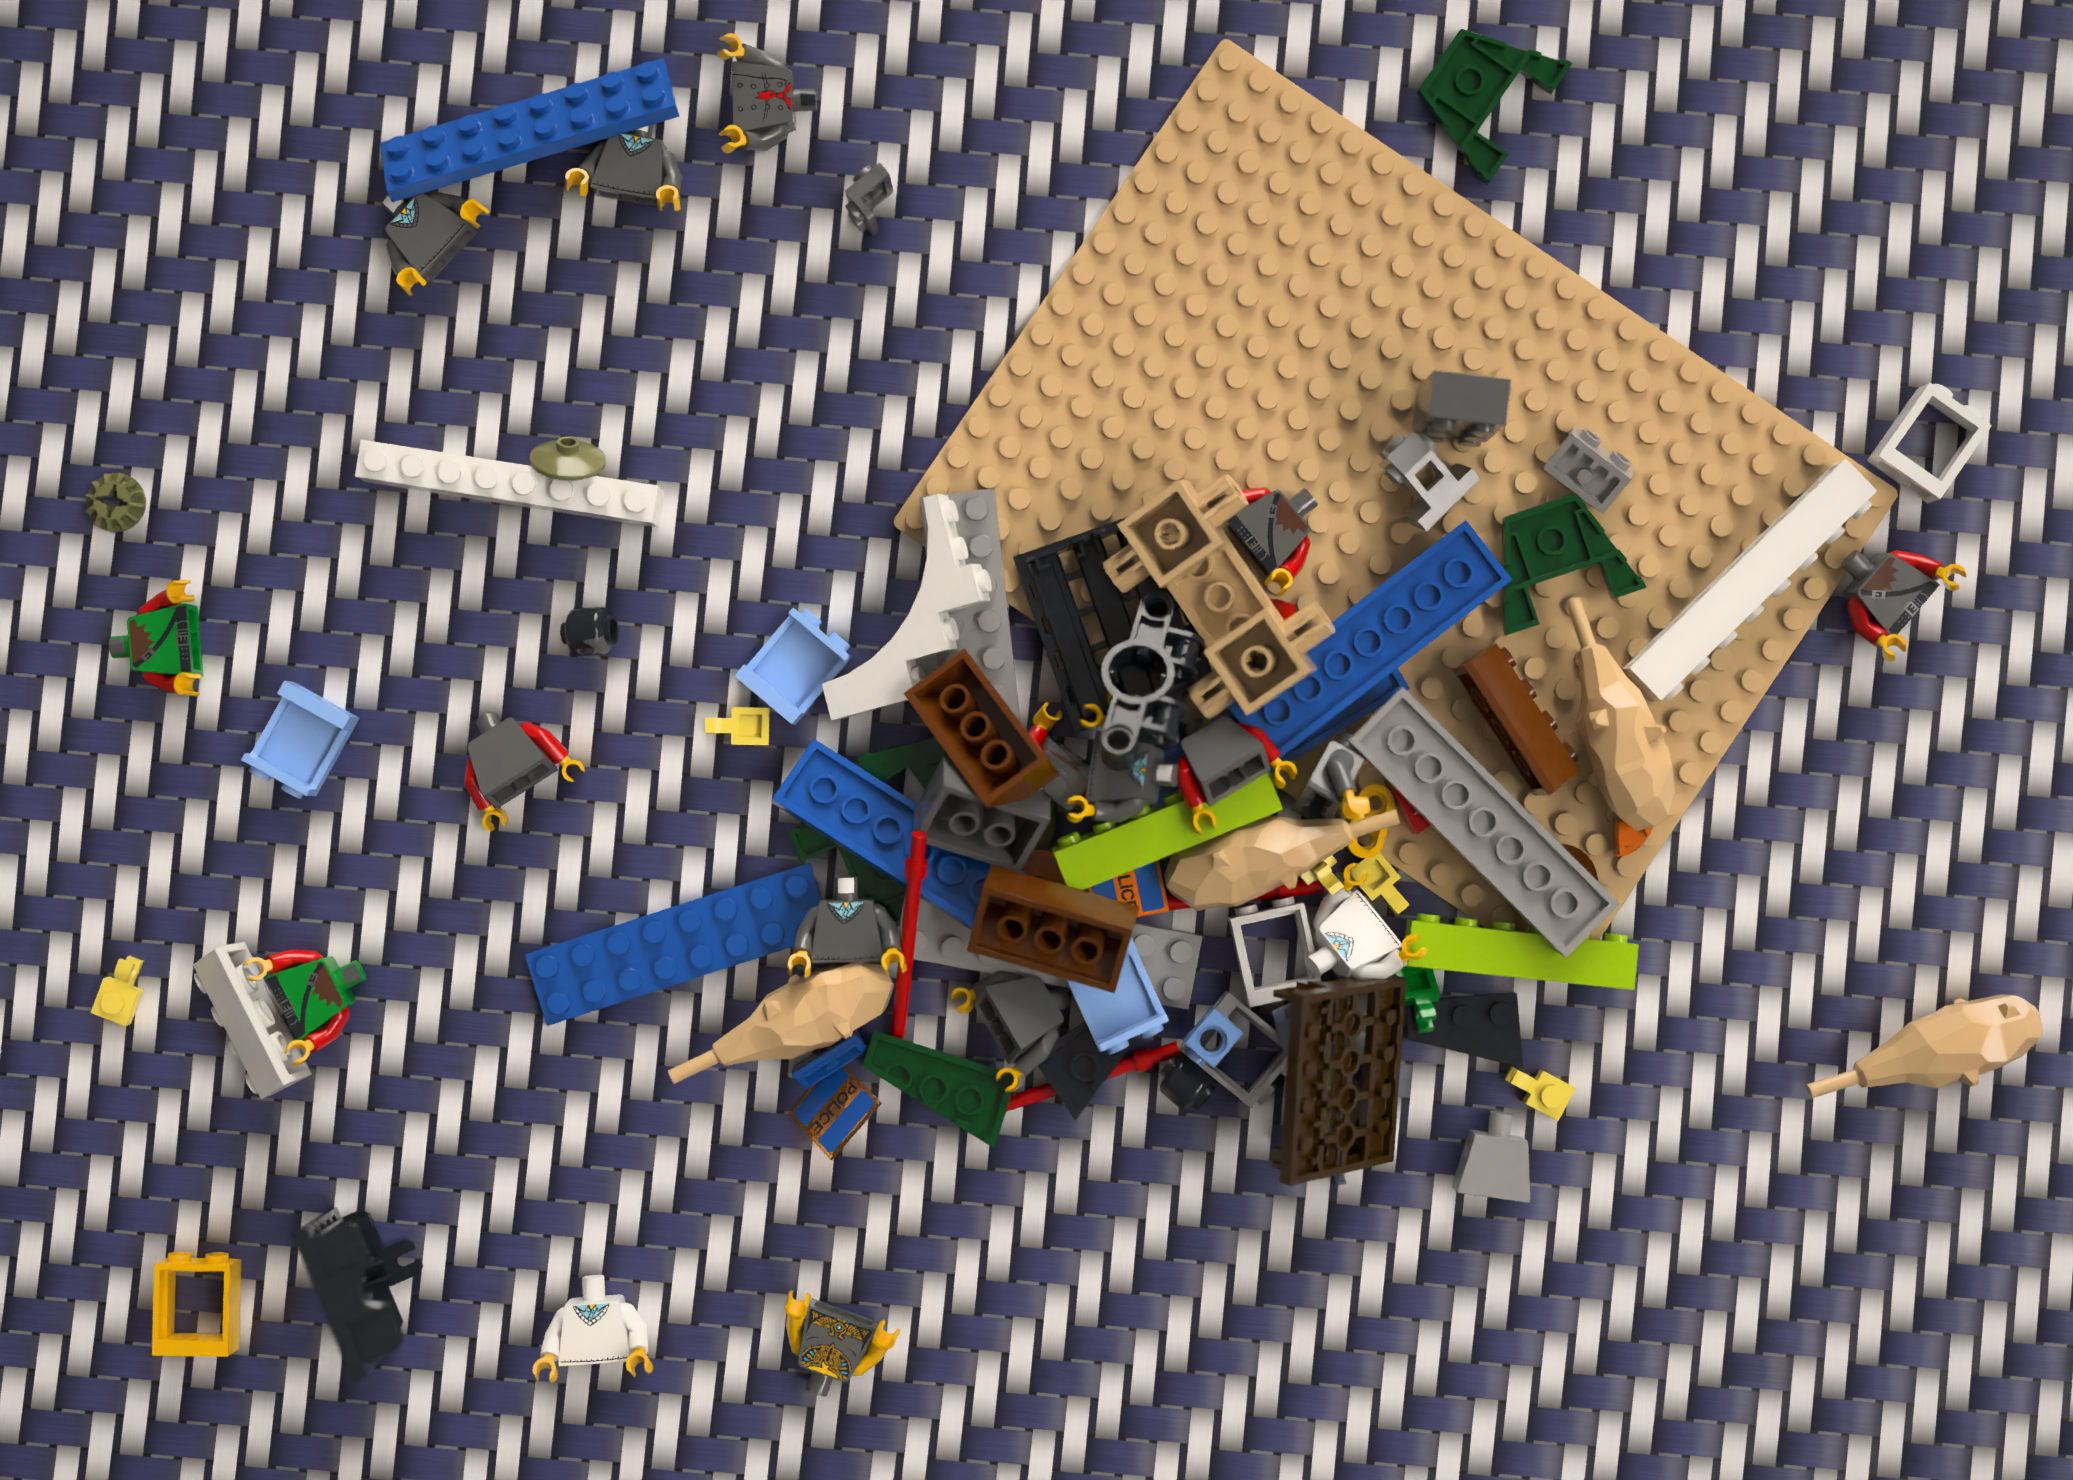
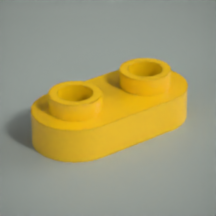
M1379 784L1368 785L1357 794V797H1367L1368 799L1371 796H1376L1381 801L1380 808L1375 811L1369 808V812L1364 814V819L1394 810L1395 801L1393 794L1385 786ZM1350 819L1349 823H1353L1359 820ZM1388 828L1369 833L1371 841L1365 847L1358 844L1357 837L1353 838V842L1347 845L1348 850L1360 858H1371L1377 855L1383 848Z

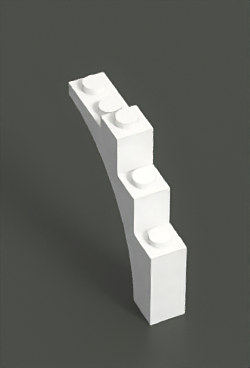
M935 494L923 498L928 525L927 560L921 587L908 616L893 638L873 658L850 673L822 684L831 720L843 719L908 701L904 693L925 678V673L921 666H917L916 660L958 649L956 640L959 639L958 627L955 620L949 617L948 612L990 601L988 592L992 590V585L988 572L985 569L982 570L981 564L966 565L965 559L968 558V550L963 537L958 536L955 522L959 520L958 511L954 501L949 500L948 495Z

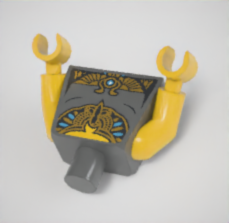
M793 1291L788 1293L785 1311L787 1313L786 1329L791 1351L799 1356L798 1366L812 1371L806 1386V1390L812 1394L826 1397L833 1379L848 1383L851 1376H862L882 1360L887 1350L894 1346L900 1334V1329L898 1328L893 1334L887 1333L883 1329L886 1322L884 1320H881L879 1323L878 1321L813 1298L810 1301L811 1296L806 1293L804 1301L795 1300L792 1297Z

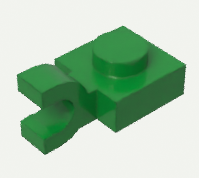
M1404 966L1393 975L1406 978L1405 1006L1413 1005L1414 1018L1418 1033L1431 1032L1434 1029L1432 1020L1436 1019L1437 1016L1432 1002L1439 1001L1440 996L1433 969Z

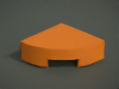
M1613 819L1614 856L1619 857L1633 853L1646 841L1653 827L1636 831L1622 819Z

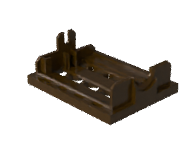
M1393 975L1387 979L1358 981L1354 978L1351 979L1340 976V979L1329 976L1325 982L1308 981V984L1297 982L1296 987L1273 990V997L1291 1001L1282 1145L1272 1147L1271 1163L1273 1168L1280 1170V1183L1293 1186L1394 1161L1406 978ZM1368 994L1367 1013L1362 1016V1013L1357 1010L1358 995ZM1336 1002L1335 1021H1332L1333 1003ZM1363 1026H1366L1364 1052L1360 1053L1355 1047V1038L1360 1034ZM1331 1032H1334L1333 1057L1330 1059ZM1363 1063L1362 1087L1357 1090L1352 1085V1077L1358 1071L1360 1064ZM1329 1070H1332L1330 1096H1327ZM1360 1101L1359 1126L1355 1127L1350 1122V1113L1355 1109L1357 1102ZM1326 1107H1329L1328 1132L1325 1133ZM1358 1137V1144L1353 1145L1355 1138Z

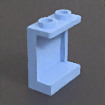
M792 608L787 619L747 666L743 665L735 675L737 679L792 725H796L824 692L822 684L835 679L853 658L846 652L850 645L835 632L828 637L817 627L822 621L806 608L801 613Z
M284 680L277 693L282 696L278 706L252 752L244 753L241 760L251 765L248 770L249 772L267 781L273 777L283 783L281 787L283 791L296 798L301 799L303 795L317 796L360 718L296 682Z
M1132 937L1115 993L1067 980L1099 1052L1107 1050L1109 1054L1116 1053L1129 1046L1128 1039L1142 1034L1143 1038L1151 1037L1164 1030L1162 1024L1169 1021L1137 953Z

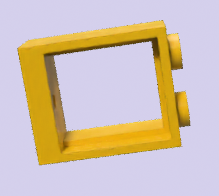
M191 1252L168 1253V1258L154 1264L152 1356L228 1357L239 1350L242 1259H229V1253L225 1252L207 1253L205 1258H191ZM176 1271L224 1272L223 1334L174 1333Z

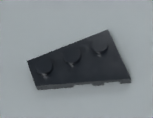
M1509 992L1439 998V1001L1432 1002L1437 1015L1436 1019L1432 1020L1434 1029L1431 1032L1418 1033L1413 1005L1404 1007L1405 1032L1408 1040L1523 1068L1517 993Z
M1084 1021L1056 1041L1048 1058L1038 1067L1075 1121L1139 1035L1128 1039L1129 1046L1116 1053L1109 1054L1107 1050L1099 1052Z

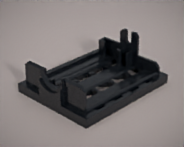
M1126 518L1013 557L1075 734L1091 729L1083 727L1079 722L1080 719L1089 723L1096 721V713L1083 708L1085 705L1095 704L1101 709L1102 715L1106 716L1109 709L1104 703L1101 694V674L1093 652L1108 648L1110 651L1115 645L1129 640L1133 627L1124 602L1139 598V601H1141L1143 596L1152 591L1164 592L1172 598L1174 603L1172 628L1199 635L1183 612L1186 623H1188V625L1184 626L1178 609L1181 607L1168 588H1160L1152 575L1135 586L1136 590L1121 595L1120 590L1113 584L1105 572L1103 563L1109 558L1102 539L1117 535L1121 549L1130 544L1117 525ZM1074 549L1080 570L1065 574L1059 554ZM1083 577L1093 605L1078 611L1068 581L1071 582ZM1032 580L1034 582L1037 594L1039 596L1036 599H1033L1035 596L1031 588V585L1028 584L1029 581ZM1096 612L1105 640L1090 645L1081 617ZM1160 613L1149 614L1150 616L1156 618L1164 616ZM1042 616H1046L1051 631L1049 634H1046L1047 630L1043 619H1040ZM1055 651H1058L1063 668L1058 670L1059 665L1056 656L1053 654ZM1203 651L1198 654L1201 660L1196 661L1195 667L1198 671L1196 678L1192 681L1174 679L1172 698L1177 699L1188 695V688L1212 672L1208 658ZM1135 663L1123 666L1117 671L1118 675L1112 684L1121 683L1126 695L1133 694L1145 697L1154 694L1155 689L1149 672L1156 669L1153 667L1146 668L1141 664ZM1066 687H1071L1076 704H1070L1072 702L1068 690H1065Z
M336 1207L314 1218L293 1232L292 1236L354 1383L368 1377L386 1354L400 1348L404 1339L401 1331L404 1321L390 1287L420 1274L423 1263L419 1259L408 1265L401 1266L398 1263V1258L416 1249L413 1241L404 1239L385 1248L371 1213L360 1209L341 1218Z

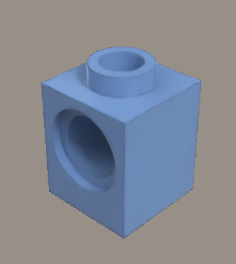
M1211 1006L1183 1039L1184 1043L1189 1047L1185 1053L1199 1066L1203 1067L1207 1062L1215 1068L1244 1033L1215 1007ZM1213 1029L1220 1033L1221 1041L1216 1048L1208 1050L1201 1046L1200 1038L1205 1031Z

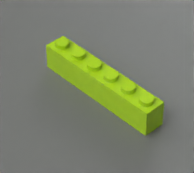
M1269 772L1212 806H1209L1206 802L1203 803L1205 810H1209L1215 815L1216 828L1214 830L1209 818L1203 817L1197 822L1202 835H1199L1194 830V811L1192 808L1188 809L1181 791L1178 790L1164 796V803L1152 808L1149 805H1145L1143 811L1123 822L1100 821L1092 826L1093 832L1083 836H1079L1078 832H1074L1057 840L1058 846L1053 847L1052 850L1066 885L1079 890L1087 889L1283 810Z
M1422 913L1417 914V920L1407 919L1405 937L1408 935L1420 937L1419 940L1411 944V953H1416L1423 947L1427 948V954L1424 958L1420 960L1409 958L1406 966L1635 990L1639 945L1628 943V935L1605 933L1604 940L1590 939L1589 934L1565 958L1531 925L1529 932L1515 931V923L1492 921V928L1477 927V919L1455 917L1454 924L1440 923V915Z

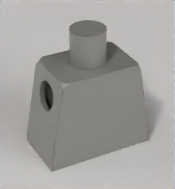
M1490 1111L1487 1132L1470 1130L1468 1132L1452 1186L1458 1193L1530 1203L1528 1141L1523 1137L1510 1135L1513 1114Z

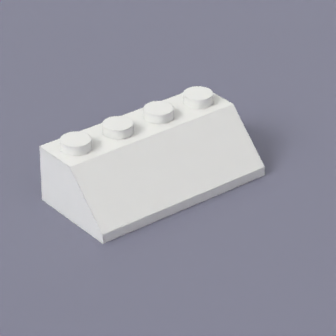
M245 942L222 945L193 964L197 972L194 974V978L199 989L204 994H208L213 1004L211 1012L215 1021L227 1031L231 1039L228 1041L230 1051L237 1060L242 1061L247 1071L245 1079L253 1093H258L260 1099H263L312 1074L306 1062L300 1066L292 1065L297 1059L303 1057L299 1049L293 1048L284 1054L286 1047L294 1041V1038L264 979L261 978L254 982L247 980L249 977L257 976L259 969L254 963L242 966L245 961L253 958Z

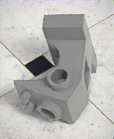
M1413 431L1406 438L1399 434L1378 454L1383 459L1379 466L1384 468V473L1394 484L1400 486L1404 482L1416 498V502L1403 516L1411 525L1428 531L1480 478L1472 468L1455 463L1448 470L1434 453L1437 450L1435 443L1424 433L1418 436ZM1426 464L1430 466L1437 476V479L1427 489L1414 476Z

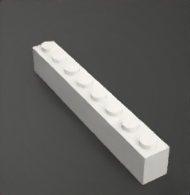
M361 440L355 477L368 483L659 528L665 493L657 485L599 476L574 481L557 480L541 475L532 466L368 440Z
M1846 458L1834 463L1621 669L1623 673L1652 702L1661 701L1663 698L1666 701L1671 700L1683 689L1684 686L1680 682L1690 672L1696 675L1704 669L1711 661L1707 656L1717 646L1720 649L1726 647L1738 635L1734 630L1744 620L1750 623L1765 609L1761 605L1770 595L1777 597L1791 584L1788 577L1797 568L1803 571L1818 558L1815 551L1824 542L1827 545L1832 544L1845 532L1842 525L1851 516L1857 519L1871 507L1872 503L1869 499L1877 490Z

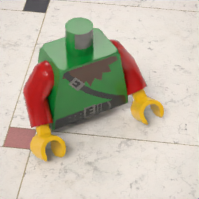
M190 580L170 581L166 590L158 593L139 608L137 616L128 618V635L110 637L109 651L113 659L130 657L132 671L142 672L144 680L167 693L197 697L200 692L193 690V682L196 678L201 679L204 676L198 606L186 603L181 604L182 602H193L195 600L194 595H186L185 587L191 583Z
M289 949L269 955L265 958V961L262 958L253 957L242 965L254 963L259 967V974L257 976L247 978L250 982L263 978L267 972L271 974L265 978L297 1039L286 1047L284 1054L293 1048H297L303 1055L302 1058L297 1059L292 1064L294 1066L302 1065L308 1058L310 1051L315 1053L339 1037L351 1017L349 1008L356 1003L350 988L366 980L365 972L357 960L339 968L333 956L323 958L318 951Z

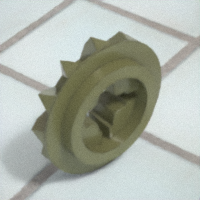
M122 473L103 474L101 478L91 482V488L88 494L84 496L87 505L85 512L94 522L93 524L110 532H123L131 529L141 520L146 508V497L141 485L134 478ZM117 492V498L128 503V506H116L114 511L111 512V506L105 504L102 499L111 498Z

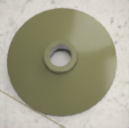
M565 436L537 445L530 453V464L535 471L546 477L574 481L591 478L599 474L605 468L606 457L598 447L584 441H579L577 438Z

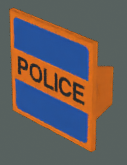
M1159 860L1088 888L1089 893L1138 906L1137 917L1169 912Z

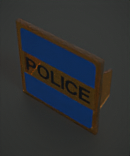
M845 1065L814 1084L788 1114L830 1160H833L882 1103Z

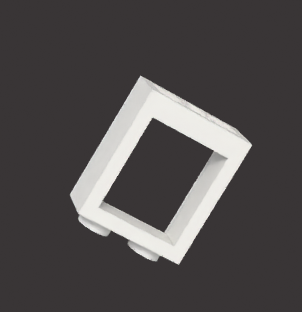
M1928 383L1915 391L1867 460L1926 503L1942 498L1992 426L1983 420L1984 415L1979 410L1969 405L1963 406L1952 398L1953 393L1940 384ZM1927 403L1969 431V434L1938 478L1895 449Z
M1293 896L1272 900L1273 907L1258 910L1257 904L1235 908L1236 915L1228 917L1245 999L1249 1007L1284 1000L1273 997V990L1296 987L1297 982L1308 984V981L1321 982V977L1315 976L1306 964V958L1315 953L1305 904L1301 901L1295 902ZM1294 914L1307 976L1254 988L1241 925Z

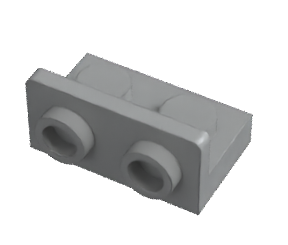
M1574 426L1569 432L1568 437L1545 463L1543 469L1603 514L1632 480L1634 471L1629 468L1632 464L1621 453L1613 451L1611 454L1600 445L1601 439L1589 429L1584 428L1581 431Z

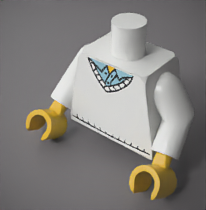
M1351 863L1346 866L1343 873L1345 880L1341 882L1344 887L1333 895L1328 893L1321 901L1313 925L1316 932L1312 941L1317 951L1306 958V964L1309 970L1317 977L1332 969L1339 979L1340 976L1354 978L1358 981L1387 979L1406 966L1409 958L1420 960L1427 954V948L1425 947L1419 949L1416 953H1411V944L1419 940L1420 937L1408 935L1401 943L1359 890L1354 893L1351 889L1354 886L1363 885L1368 879L1367 872L1362 875L1359 881L1355 882L1351 879L1350 872L1358 863Z
M604 1275L582 1277L583 1297L571 1298L565 1304V1307L558 1309L546 1330L540 1353L541 1359L537 1360L533 1366V1374L536 1381L538 1382L539 1373L543 1369L549 1368L551 1369L550 1382H555L558 1372L554 1362L558 1361V1359L559 1366L626 1362L627 1370L633 1377H636V1365L644 1362L645 1371L650 1374L653 1371V1364L645 1355L649 1351L645 1321L632 1304L625 1302L623 1295H605Z

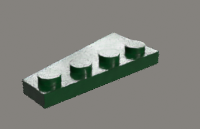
M874 1030L863 1063L864 1068L995 1149L1012 1092L1004 1091L1014 1082L1012 1074H1005L1000 1080L996 1081L998 1069Z

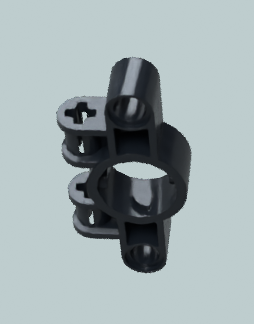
M1152 591L1143 596L1129 640L1115 645L1106 654L1102 663L1101 694L1109 711L1101 736V759L1107 768L1114 771L1128 769L1133 764L1140 742L1167 748L1178 744L1179 735L1177 730L1180 719L1186 715L1187 707L1181 701L1172 698L1174 679L1192 681L1196 678L1198 671L1195 665L1198 654L1205 647V641L1201 636L1189 631L1172 628L1174 603L1168 594L1161 591ZM1160 613L1164 616L1156 618L1150 616L1149 614ZM1133 663L1141 664L1146 668L1153 667L1161 674L1159 689L1154 694L1145 697L1123 694L1112 682H1115L1117 671L1121 667ZM1119 743L1125 745L1127 748L1123 750H1114L1110 746Z

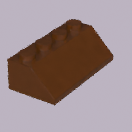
M1497 643L1493 644L1453 669V671L1534 795H1550L1580 771L1575 764L1578 761V757L1569 743L1566 741L1561 743L1554 731L1558 727L1552 716L1546 710L1541 712L1533 700L1537 697V694L1531 684L1525 678L1520 680L1513 667L1516 666V662L1511 653L1505 647L1500 649Z
M965 648L904 693L988 809L1027 799L1059 776L1049 759Z
M992 864L982 889L967 951L1115 993L1139 907Z

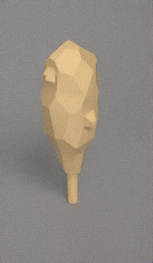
M1580 597L1569 600L1565 603L1581 646L1577 654L1581 699L1575 723L1582 735L1594 770L1588 777L1591 785L1599 788L1610 809L1636 831L1653 827L1665 820L1675 794L1672 763L1668 747L1662 738L1666 733L1665 726L1655 723L1640 689L1625 676L1607 648L1596 644Z
M1395 809L1349 824L1344 819H1294L1279 816L1261 818L1172 854L1164 874L1166 887L1173 896L1196 911L1214 907H1237L1283 884L1288 889L1295 888L1298 876L1311 870L1337 851L1351 844L1353 838L1401 824L1399 815Z
M838 962L811 972L807 978L795 974L789 978L788 984L767 994L753 1014L713 1044L712 1050L668 1070L672 1082L676 1084L718 1063L728 1066L763 1059H794L815 1049L831 1046L842 1038L847 1039L851 1037L855 1029L881 1015L889 1003L895 985L891 977L885 974L882 964L876 962Z
M2001 994L1970 1001L1959 998L1954 1000V1004L1944 1006L1930 1015L1909 1022L1884 1044L1856 1061L1853 1070L1806 1084V1089L1812 1099L1856 1084L1860 1087H1872L1906 1082L1942 1088L1961 1081L1973 1087L1979 1083L1978 1075L2005 1066L2024 1056L2041 1038L2043 1028L2040 1013L2035 1006L2015 995Z

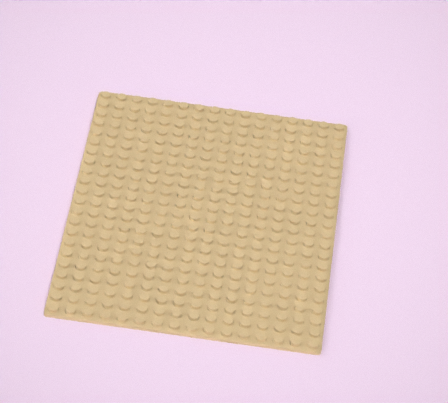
M1224 39L1218 44L894 519V525L898 530L925 547L919 497L995 489L1007 603L1035 622L1013 560L1014 556L1126 518L1178 480H1189L1195 491L1199 494L1219 478L1228 474L1241 490L1264 487L1273 492L1279 489L1288 500L1305 488L1318 504L1317 507L1303 517L1312 529L1307 534L1311 546L1303 569L1293 579L1292 585L1281 597L1277 596L1281 590L1279 584L1271 581L1265 586L1264 582L1268 577L1226 526L1222 523L1220 527L1269 599H1279L1296 605L1295 613L1310 602L1315 601L1323 609L1330 621L1333 622L1465 520H1467L1503 567L1502 518L1574 493L1545 471L1543 467L1568 437L1569 432L1574 426L1581 431L1584 428L1589 429L1601 439L1600 445L1612 454L1613 451H1617L1625 456L1632 464L1629 468L1634 472L1632 480L1603 514L1581 497L1579 498L1605 530L1604 533L1612 544L1626 557V562L1636 575L1640 576L1645 582L1646 588L1611 600L1598 563L1527 587L1540 624L1505 636L1503 631L1502 587L1398 667V670L1410 688L1407 691L1560 844L1577 847L1592 860L1597 871L1598 882L1620 903L1590 933V939H1600L1847 573L1841 567L1843 560L1854 550L1861 552L1896 500L1898 492L1893 486L1232 41ZM1434 370L1511 379L1506 426L1487 442H1481L1480 447L1462 446L1458 444L1459 439L1445 437L1443 442H1434L1437 446V450L1434 453L1448 470L1455 463L1472 468L1480 480L1428 531L1411 525L1403 514L1416 502V498L1404 482L1397 486L1386 476L1383 471L1384 468L1379 466L1383 459L1378 454L1399 434L1406 438L1412 433L1418 387ZM1846 458L1877 490L1869 499L1872 503L1871 507L1857 519L1851 516L1842 525L1845 532L1832 544L1827 545L1824 542L1815 551L1818 558L1803 571L1797 568L1788 577L1791 584L1777 597L1770 595L1761 603L1765 609L1750 623L1744 620L1734 630L1738 635L1726 647L1720 649L1717 646L1707 656L1711 661L1704 669L1696 675L1690 672L1680 682L1684 687L1675 697L1669 701L1663 698L1661 701L1652 702L1641 691L1655 723L1664 725L1666 733L1662 738L1668 747L1672 763L1675 794L1665 820L1653 826L1651 834L1646 841L1633 853L1615 857L1613 819L1621 818L1610 809L1599 788L1591 785L1588 777L1594 770L1582 735L1575 723L1581 699V683L1577 657L1581 646L1565 602L1580 597L1596 644L1605 646L1620 669H1622L1834 463ZM1428 464L1414 475L1425 489L1437 479L1436 474ZM1171 526L1170 530L1173 533L1169 535L1170 541H1179V527ZM1117 535L1102 539L1108 558L1121 550ZM1074 549L1059 554L1065 574L1080 570ZM1083 577L1071 582L1068 581L1078 611L1093 605ZM1033 580L1029 581L1028 584L1031 585V588L1035 596L1033 599H1036L1039 596L1037 594ZM1134 586L1132 589H1130L1129 591H1127L1126 593H1128V592H1130V591H1133V590H1136V589H1135V586ZM1139 598L1124 602L1132 627L1140 604ZM1178 608V609H1179V612H1180V615H1181V618H1182V621H1183V623H1184V626H1185V625H1188V623H1186V620H1185V618H1184L1182 609H1181V608ZM1096 612L1081 617L1090 645L1104 641L1105 637ZM1042 616L1040 619H1043L1046 630L1051 633L1046 616ZM1497 643L1500 649L1505 647L1511 653L1516 662V666L1513 667L1520 680L1525 678L1531 684L1537 694V697L1533 700L1541 712L1546 710L1552 716L1558 727L1554 731L1561 743L1565 741L1569 743L1578 757V761L1575 764L1580 771L1550 795H1534L1453 671V669L1493 644ZM1108 648L1093 652L1096 663L1100 667H1102L1103 660L1109 652ZM1255 654L1258 657L1254 660L1257 667H1267L1265 663L1267 662V657ZM1209 661L1210 667H1211V669H1212V671H1213L1215 668L1213 667V665H1212L1211 662ZM1157 670L1149 672L1155 692L1159 689L1161 674ZM1190 694L1177 698L1187 707L1185 717L1180 719L1186 725L1197 718L1203 719L1208 724L1229 711L1225 708L1211 719H1208L1199 711ZM1381 707L1292 760L1291 762L1297 768L1296 778L1293 780L1286 771H1279L1280 776L1286 782V786L1281 790L1298 800L1330 741L1338 742L1344 733L1354 735ZM1365 759L1353 780L1356 791L1353 793L1354 797H1357L1359 791L1368 785L1379 784L1385 786V779ZM1371 796L1368 799L1369 808L1373 811L1378 810L1381 801L1378 797ZM1341 803L1334 814L1335 818L1344 819L1349 824L1350 819H1346L1342 815ZM1396 804L1394 805V810H1397L1401 824L1388 828L1383 848L1380 851L1390 864L1471 919H1477L1478 923L1485 928H1492V921L1515 923V931L1529 932L1530 924L1431 825L1419 834H1412ZM1369 834L1357 837V841L1367 846L1371 838Z

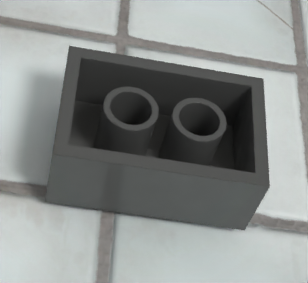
M1434 370L1417 389L1412 432L1414 431L1416 434L1424 433L1433 442L1437 443L1443 442L1445 437L1459 439L1458 444L1462 446L1480 447L1481 442H1487L1506 426L1511 379Z
M946 756L942 757L914 809V831L927 833L926 844L1017 872L1021 871L1051 820L1049 795L1044 788H1041L1027 799L988 809L952 759Z

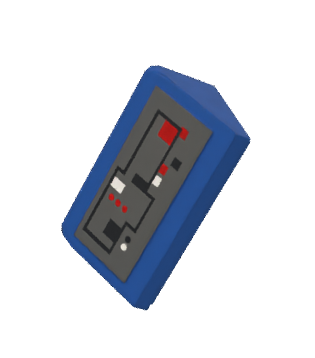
M855 1029L851 1037L847 1039L842 1038L831 1046L823 1047L797 1063L792 1069V1077L802 1087L808 1089L867 1052L868 1047L858 1029Z

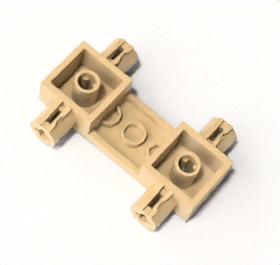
M1228 474L1219 478L1199 494L1195 491L1189 480L1176 481L1117 524L1130 544L1103 563L1105 572L1113 584L1123 593H1126L1152 575L1160 588H1168L1198 634L1204 639L1208 649L1203 652L1215 669L1190 686L1188 691L1199 711L1208 719H1211L1235 701L1238 702L1246 715L1261 709L1317 670L1306 652L1335 633L1332 622L1315 601L1310 602L1284 621L1223 532L1220 525L1248 506L1245 495ZM1171 526L1179 527V541H1170L1169 535L1173 533L1170 530ZM1256 652L1266 655L1267 662L1265 663L1267 667H1257L1254 660L1258 658L1255 655Z

